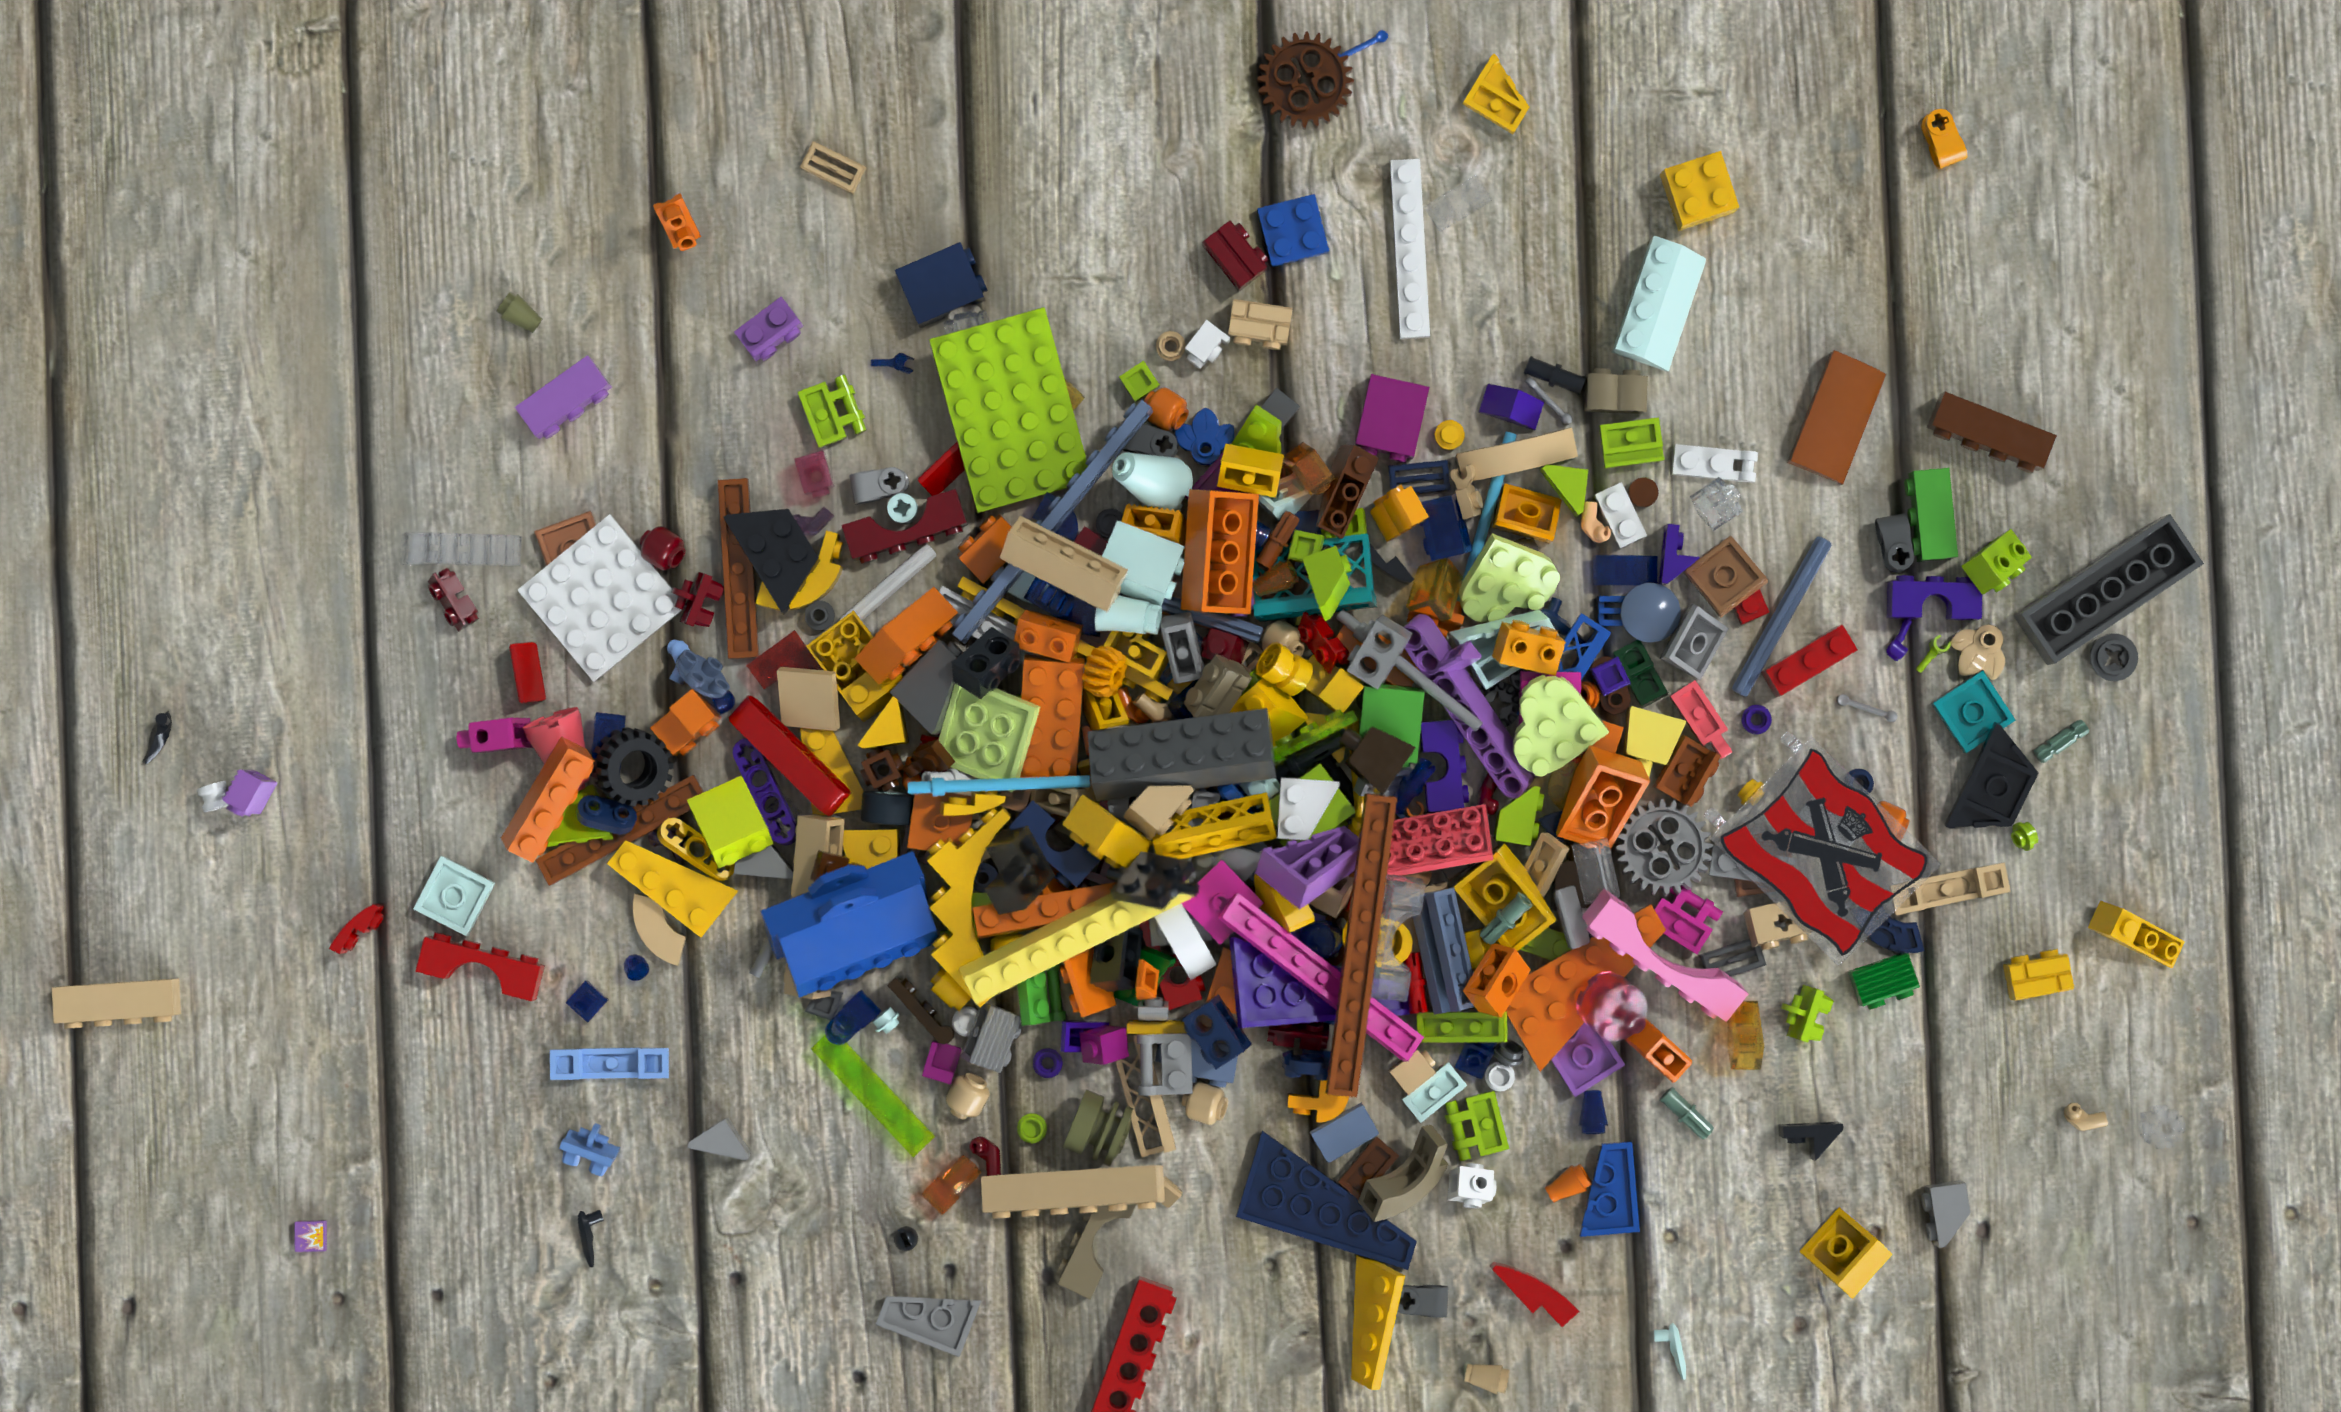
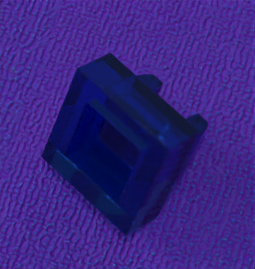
M585 980L568 999L566 1004L588 1023L609 999L588 980Z

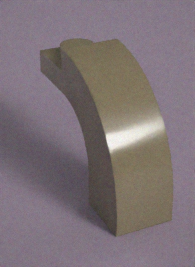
M1432 1125L1421 1127L1410 1156L1400 1167L1387 1175L1366 1180L1358 1202L1374 1222L1391 1218L1414 1206L1435 1187L1445 1173L1448 1163L1443 1158L1448 1144Z

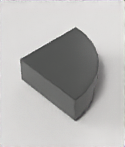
M831 991L830 997L812 1000L805 1012L834 1021L843 992Z

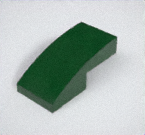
M1637 639L1613 652L1614 657L1618 656L1631 682L1628 685L1641 709L1668 695L1667 689L1654 668L1653 661L1640 640Z

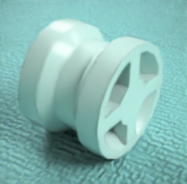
M899 493L892 496L889 500L887 510L889 516L896 523L909 524L917 517L918 505L910 495Z

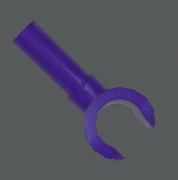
M1907 618L1904 619L1896 638L1886 649L1887 654L1895 661L1902 659L1908 651L1901 644L1912 622Z

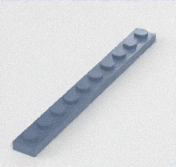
M1141 400L1138 405L1133 403L1123 416L1126 419L1119 429L1116 426L1111 429L1104 439L1107 442L1100 452L1096 449L1089 456L1085 463L1088 467L1081 475L1076 473L1067 484V488H1069L1063 498L1058 496L1048 508L1050 514L1044 521L1039 519L1036 524L1054 533L1060 528L1153 413L1151 406ZM1010 563L1006 568L1001 566L992 576L991 581L994 583L987 591L981 590L974 598L972 604L975 606L968 615L963 613L953 625L955 631L952 634L965 644L1024 570Z

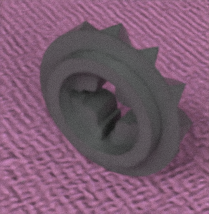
M2107 634L2099 638L2090 650V664L2095 674L2106 681L2126 679L2134 672L2138 664L2136 646L2129 638L2121 634ZM2122 649L2117 657L2120 665L2111 663L2105 666L2109 659L2106 650L2116 652Z
M1498 682L1487 690L1483 686L1480 688L1488 703L1494 701L1496 692H1498L1500 701L1510 703V706L1501 708L1499 713V719L1504 727L1511 725L1518 718L1516 713L1519 710V695L1510 684Z

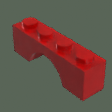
M434 932L433 937H424L415 972L447 979L460 966L466 963H480L489 967L497 975L501 984L502 994L528 1001H535L537 999L545 965L538 964L539 958L521 954L520 959L509 956V950L492 947L491 951L480 949L481 943L463 939L462 944L452 942V936Z

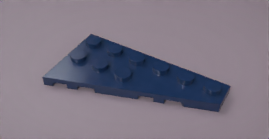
M1262 1130L1236 1214L1237 1218L1406 1270L1409 1269L1417 1243L1413 1237L1387 1219L1374 1222L1355 1196Z

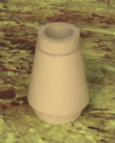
M1468 1364L1464 1382H1469L1496 1395L1498 1392L1505 1393L1510 1370L1504 1369L1503 1365Z

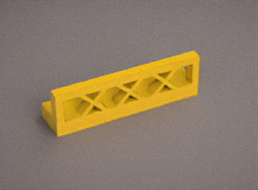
M1265 792L1188 809L1181 816L1176 812L1170 818L1174 822L1172 825L1175 826L1172 831L1165 833L1163 836L1157 833L1152 838L1156 854L1185 859L1276 839L1277 835L1268 794ZM1263 804L1264 812L1255 814L1246 812L1251 806ZM1229 811L1233 813V816L1227 820L1222 821L1217 818L1223 812ZM1201 818L1204 820L1200 826L1191 827L1187 825L1192 819Z

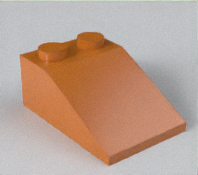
M1589 745L1575 770L1556 831L1557 837L1609 852L1650 783L1642 762Z

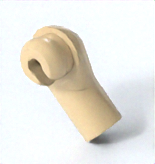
M1141 693L1133 702L1153 722H1165L1170 720L1172 716V710L1168 704L1153 702L1144 693Z
M2070 1103L2064 1109L2066 1121L2079 1131L2108 1126L2105 1112L2087 1114L2080 1108L2081 1106L2078 1103Z

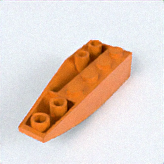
M1030 850L1025 851L1029 868L1035 867L1038 879L1034 880L1038 896L1070 890V888H1064L1055 880L1054 876L1056 873L1047 866L1043 869L1031 858L1034 853ZM1094 946L1065 960V965L1060 967L1064 983H1071L1073 994H1070L1069 999L1073 1012H1080L1081 1018L1117 1005L1113 991L1107 992L1090 984Z

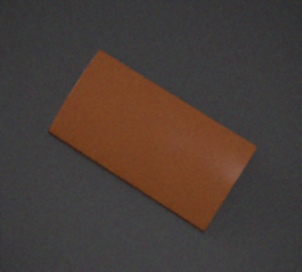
M1833 350L1829 354L1787 463L1843 485L1886 373Z

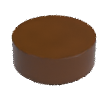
M1638 478L1628 488V496L1636 507H1649L1658 498V487L1649 478Z

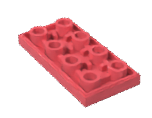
M1486 804L1394 820L1386 878L1494 860Z

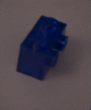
M1456 493L1421 502L1429 518L1419 523V525L1424 528L1426 538L1423 539V546L1426 554L1430 555L1431 561L1473 551L1466 520L1462 518Z

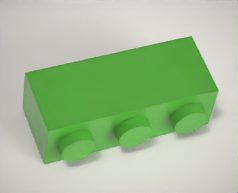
M1950 468L1918 470L1908 473L1909 478L1905 479L1906 496L1911 498V508H1908L1907 515L1910 526L1914 528V538H1911L1917 562L1958 557Z

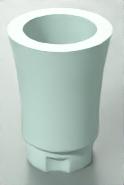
M1119 595L1108 612L1096 607L1095 629L1096 631L1157 634L1162 620V606L1151 604L1149 601L1136 600Z

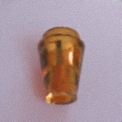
M1279 561L1254 580L1252 586L1255 593L1262 597L1292 589L1294 584L1299 582V578L1290 561L1284 563Z

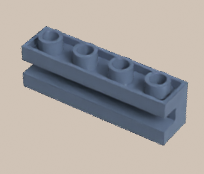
M1454 887L1408 897L1434 1015L1474 1007L1463 992V989L1473 975Z

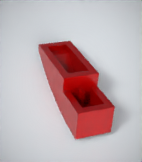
M1493 1262L1490 1265L1491 1269L1532 1313L1543 1306L1554 1320L1563 1327L1580 1312L1562 1293L1536 1276L1497 1262Z

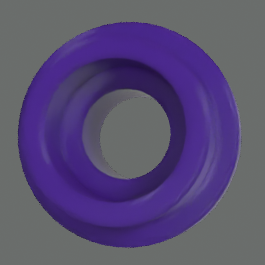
M1751 705L1744 710L1741 722L1747 732L1762 734L1769 729L1772 717L1766 707ZM1758 714L1761 717L1759 725L1752 724V715Z
M1052 1048L1041 1049L1033 1059L1035 1072L1043 1078L1055 1077L1063 1066L1061 1055ZM1046 1057L1051 1058L1054 1062L1053 1067L1049 1069L1042 1065V1060Z

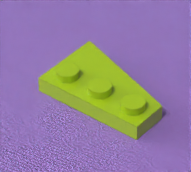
M593 784L578 791L575 801L571 805L568 804L563 812V820L557 830H553L547 839V847L558 846L559 843L565 842L585 843L591 839H614L611 832L584 826L576 817V808L583 797L588 795L599 796ZM589 806L591 810H597L595 807Z

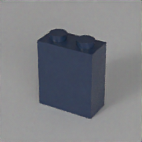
M961 242L895 270L919 328L985 301L983 293L988 291L981 274L975 276L971 267L976 264L969 247L963 249Z

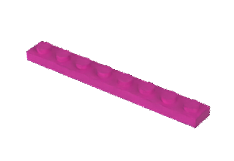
M1239 893L1234 894L1218 919L1334 1009H1337L1341 972ZM1371 996L1366 1033L1400 1060L1408 1062L1424 1037Z

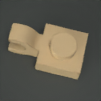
M1472 464L1465 466L1467 471L1466 478H1462L1459 475L1458 468L1451 470V478L1457 488L1455 493L1463 520L1480 515L1482 513L1481 508L1483 507L1479 491H1475L1474 485L1471 486V482L1476 475Z

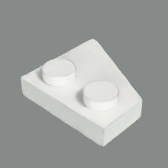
M1281 778L1277 838L1308 840L1339 788L1340 782Z

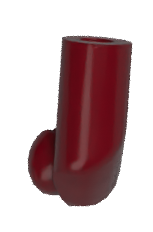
M1487 773L1479 789L1478 805L1486 804L1487 813L1494 815L1499 807V802L1493 800L1492 797L1498 786L1489 773Z

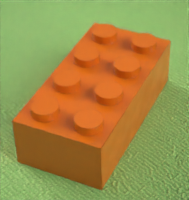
M1024 655L1021 699L1041 707L1020 778L1076 776L1084 658H1073L1068 663L1042 655Z

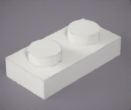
M1622 482L1594 495L1619 549L1647 536Z

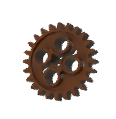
M1308 31L1305 32L1304 38L1299 40L1296 33H1293L1292 42L1290 43L1285 37H1282L1281 48L1275 44L1271 46L1274 55L1264 54V59L1269 64L1259 66V70L1266 74L1257 77L1258 83L1265 84L1264 87L1258 90V93L1260 95H1268L1263 101V106L1272 104L1273 107L1270 115L1272 116L1280 112L1279 122L1282 123L1289 118L1291 119V128L1296 125L1297 121H1301L1302 128L1305 130L1307 123L1312 121L1316 129L1321 118L1326 124H1329V114L1331 113L1338 117L1340 112L1337 106L1344 108L1347 106V102L1342 97H1351L1352 91L1345 87L1354 83V79L1346 77V75L1352 72L1353 68L1343 66L1348 61V55L1339 57L1338 54L1341 46L1339 45L1331 49L1332 39L1329 38L1325 43L1320 42V33L1315 36L1314 40H1310ZM1308 54H1314L1319 58L1320 62L1315 67H1309L1304 63L1303 58ZM1293 57L1299 62L1306 78L1312 77L1310 87L1320 101L1318 104L1313 101L1305 83L1299 84L1301 74L1291 61ZM1288 68L1293 72L1294 76L1289 81H1282L1278 78L1277 72L1280 69ZM1322 80H1328L1333 84L1334 89L1329 93H1323L1318 89L1317 85ZM1302 94L1307 98L1308 103L1304 107H1296L1291 99L1294 95Z

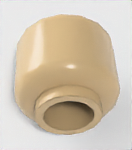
M1284 620L1276 621L1268 625L1262 633L1263 651L1271 643L1279 642L1290 649L1292 654L1303 655L1305 643L1300 639L1298 628Z
M966 1073L956 1077L946 1095V1103L951 1108L950 1112L960 1119L979 1116L990 1096L987 1082L982 1077L973 1073Z
M1198 1082L1192 1087L1193 1094L1183 1095L1182 1106H1185L1186 1116L1189 1119L1212 1125L1217 1120L1221 1121L1224 1118L1228 1107V1098L1225 1097L1224 1091L1221 1088L1204 1082Z

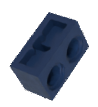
M1219 994L1191 1011L1182 1019L1185 1023L1186 1033L1190 1038L1197 1041L1201 1047V1054L1208 1064H1212L1215 1070L1243 1053L1252 1045L1242 1028L1238 1029L1236 1019ZM1201 1015H1206L1210 1018L1212 1027L1202 1023ZM1218 1040L1226 1042L1229 1048L1228 1052L1222 1051L1218 1047Z

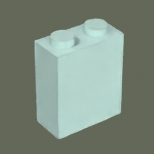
M1117 520L1102 557L1128 569L1127 575L1120 585L1122 587L1120 590L1121 594L1136 600L1149 601L1151 604L1162 606L1164 599L1170 600L1177 584L1172 582L1174 575L1180 576L1184 568L1185 562L1181 556L1185 546Z

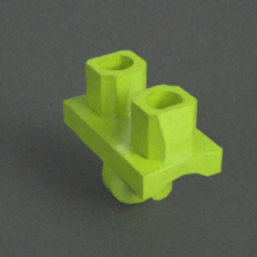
M1803 985L1800 995L1794 994L1791 1005L1782 1003L1781 1009L1789 1011L1785 1023L1790 1024L1786 1036L1807 1043L1809 1040L1820 1041L1824 1033V1026L1815 1023L1818 1012L1828 1014L1831 1011L1833 999L1824 995L1825 991Z

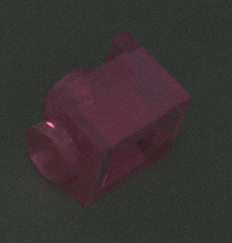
M819 451L794 459L804 494H812L813 499L829 495V488H833L835 485L826 453ZM816 471L822 474L819 482H813L811 479V475Z

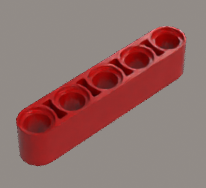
M747 695L728 717L731 724L825 815L832 816L850 796L851 791L755 697Z

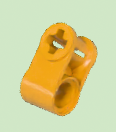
M1935 109L1926 115L1921 122V129L1936 168L1940 170L1967 159L1968 155L1965 144L1958 133L1950 112L1945 109ZM1941 120L1943 125L1933 128L1932 122Z

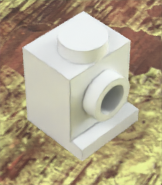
M1206 320L1185 347V352L1189 354L1186 359L1201 369L1208 360L1211 363L1216 360L1223 350L1219 345L1223 343L1227 346L1230 342V337Z

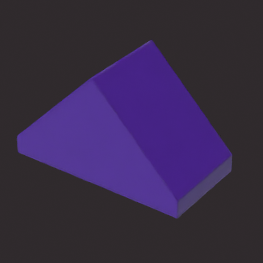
M1487 384L1479 413L1535 431L1544 401L1519 389Z
M1063 1020L1060 1052H1081L1079 1033L1109 1025V1022Z

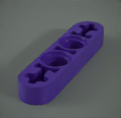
M747 739L739 740L733 747V757L768 827L771 838L780 845L788 846L796 841L795 828L797 823L766 757ZM747 746L750 749H754L750 755L753 762L757 765L751 766L747 758L741 757L745 753L744 747ZM764 771L767 775L766 783L761 787H755L752 782L754 774ZM776 797L779 800L778 810L774 813H767L764 807L766 800ZM780 818L783 825L791 827L787 832V838L781 835L778 836L781 828L775 819Z

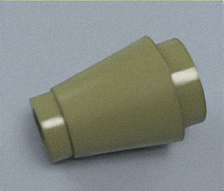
M511 292L508 293L496 311L502 315V319L532 333L543 320L519 294L515 296Z

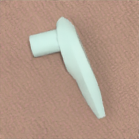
M1672 1323L1669 1325V1329L1654 1330L1655 1342H1670V1352L1674 1357L1677 1370L1681 1379L1685 1380L1686 1364L1677 1326Z

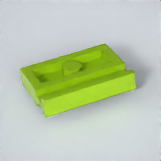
M1659 417L1599 425L1604 469L1665 460Z

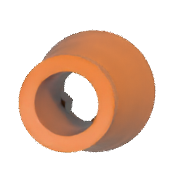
M1581 1164L1575 1167L1571 1165L1550 1185L1546 1186L1545 1189L1551 1200L1555 1203L1558 1200L1586 1192L1587 1187L1591 1186L1592 1182Z

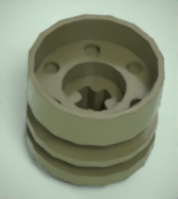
M1086 1089L1063 1148L1081 1155L1087 1145L1091 1144L1094 1146L1092 1160L1094 1161L1097 1160L1101 1149L1108 1152L1103 1164L1110 1167L1113 1160L1121 1153L1131 1128L1133 1108L1126 1106L1120 1118L1115 1116L1119 1106V1102L1115 1101L1109 1111L1105 1112L1102 1110L1104 1096Z

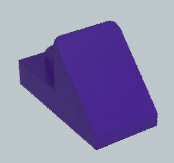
M1666 524L1664 526L1658 584L1663 586L1700 559V557L1677 555V550H1682L1684 533L1679 532L1680 525Z

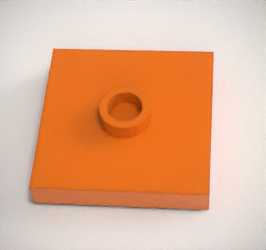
M932 793L915 794L907 848L927 851L939 839L945 842L949 837L958 846L961 843L958 838L971 827L973 814L959 816L940 814V802H949V797L967 798V803L970 804L971 796L945 793V796H933Z

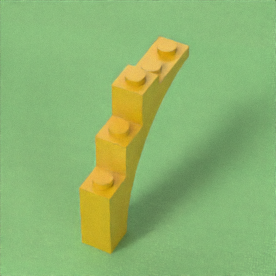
M1003 806L998 810L992 808L981 817L983 823L975 831L970 827L958 838L961 842L958 846L949 837L945 842L939 839L927 850L930 853L927 857V862L949 885L947 888L942 885L930 896L932 902L929 904V909L951 931L949 935L946 932L942 933L932 943L935 948L931 950V955L972 999L973 997L959 968L984 956L978 944L972 921L971 899L974 878L981 858L995 834L1011 818L1009 812ZM992 997L978 1003L977 1005L981 1008Z

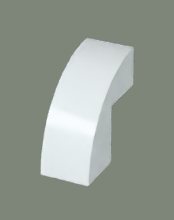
M1181 903L1154 916L1190 980L1216 966L1212 955Z

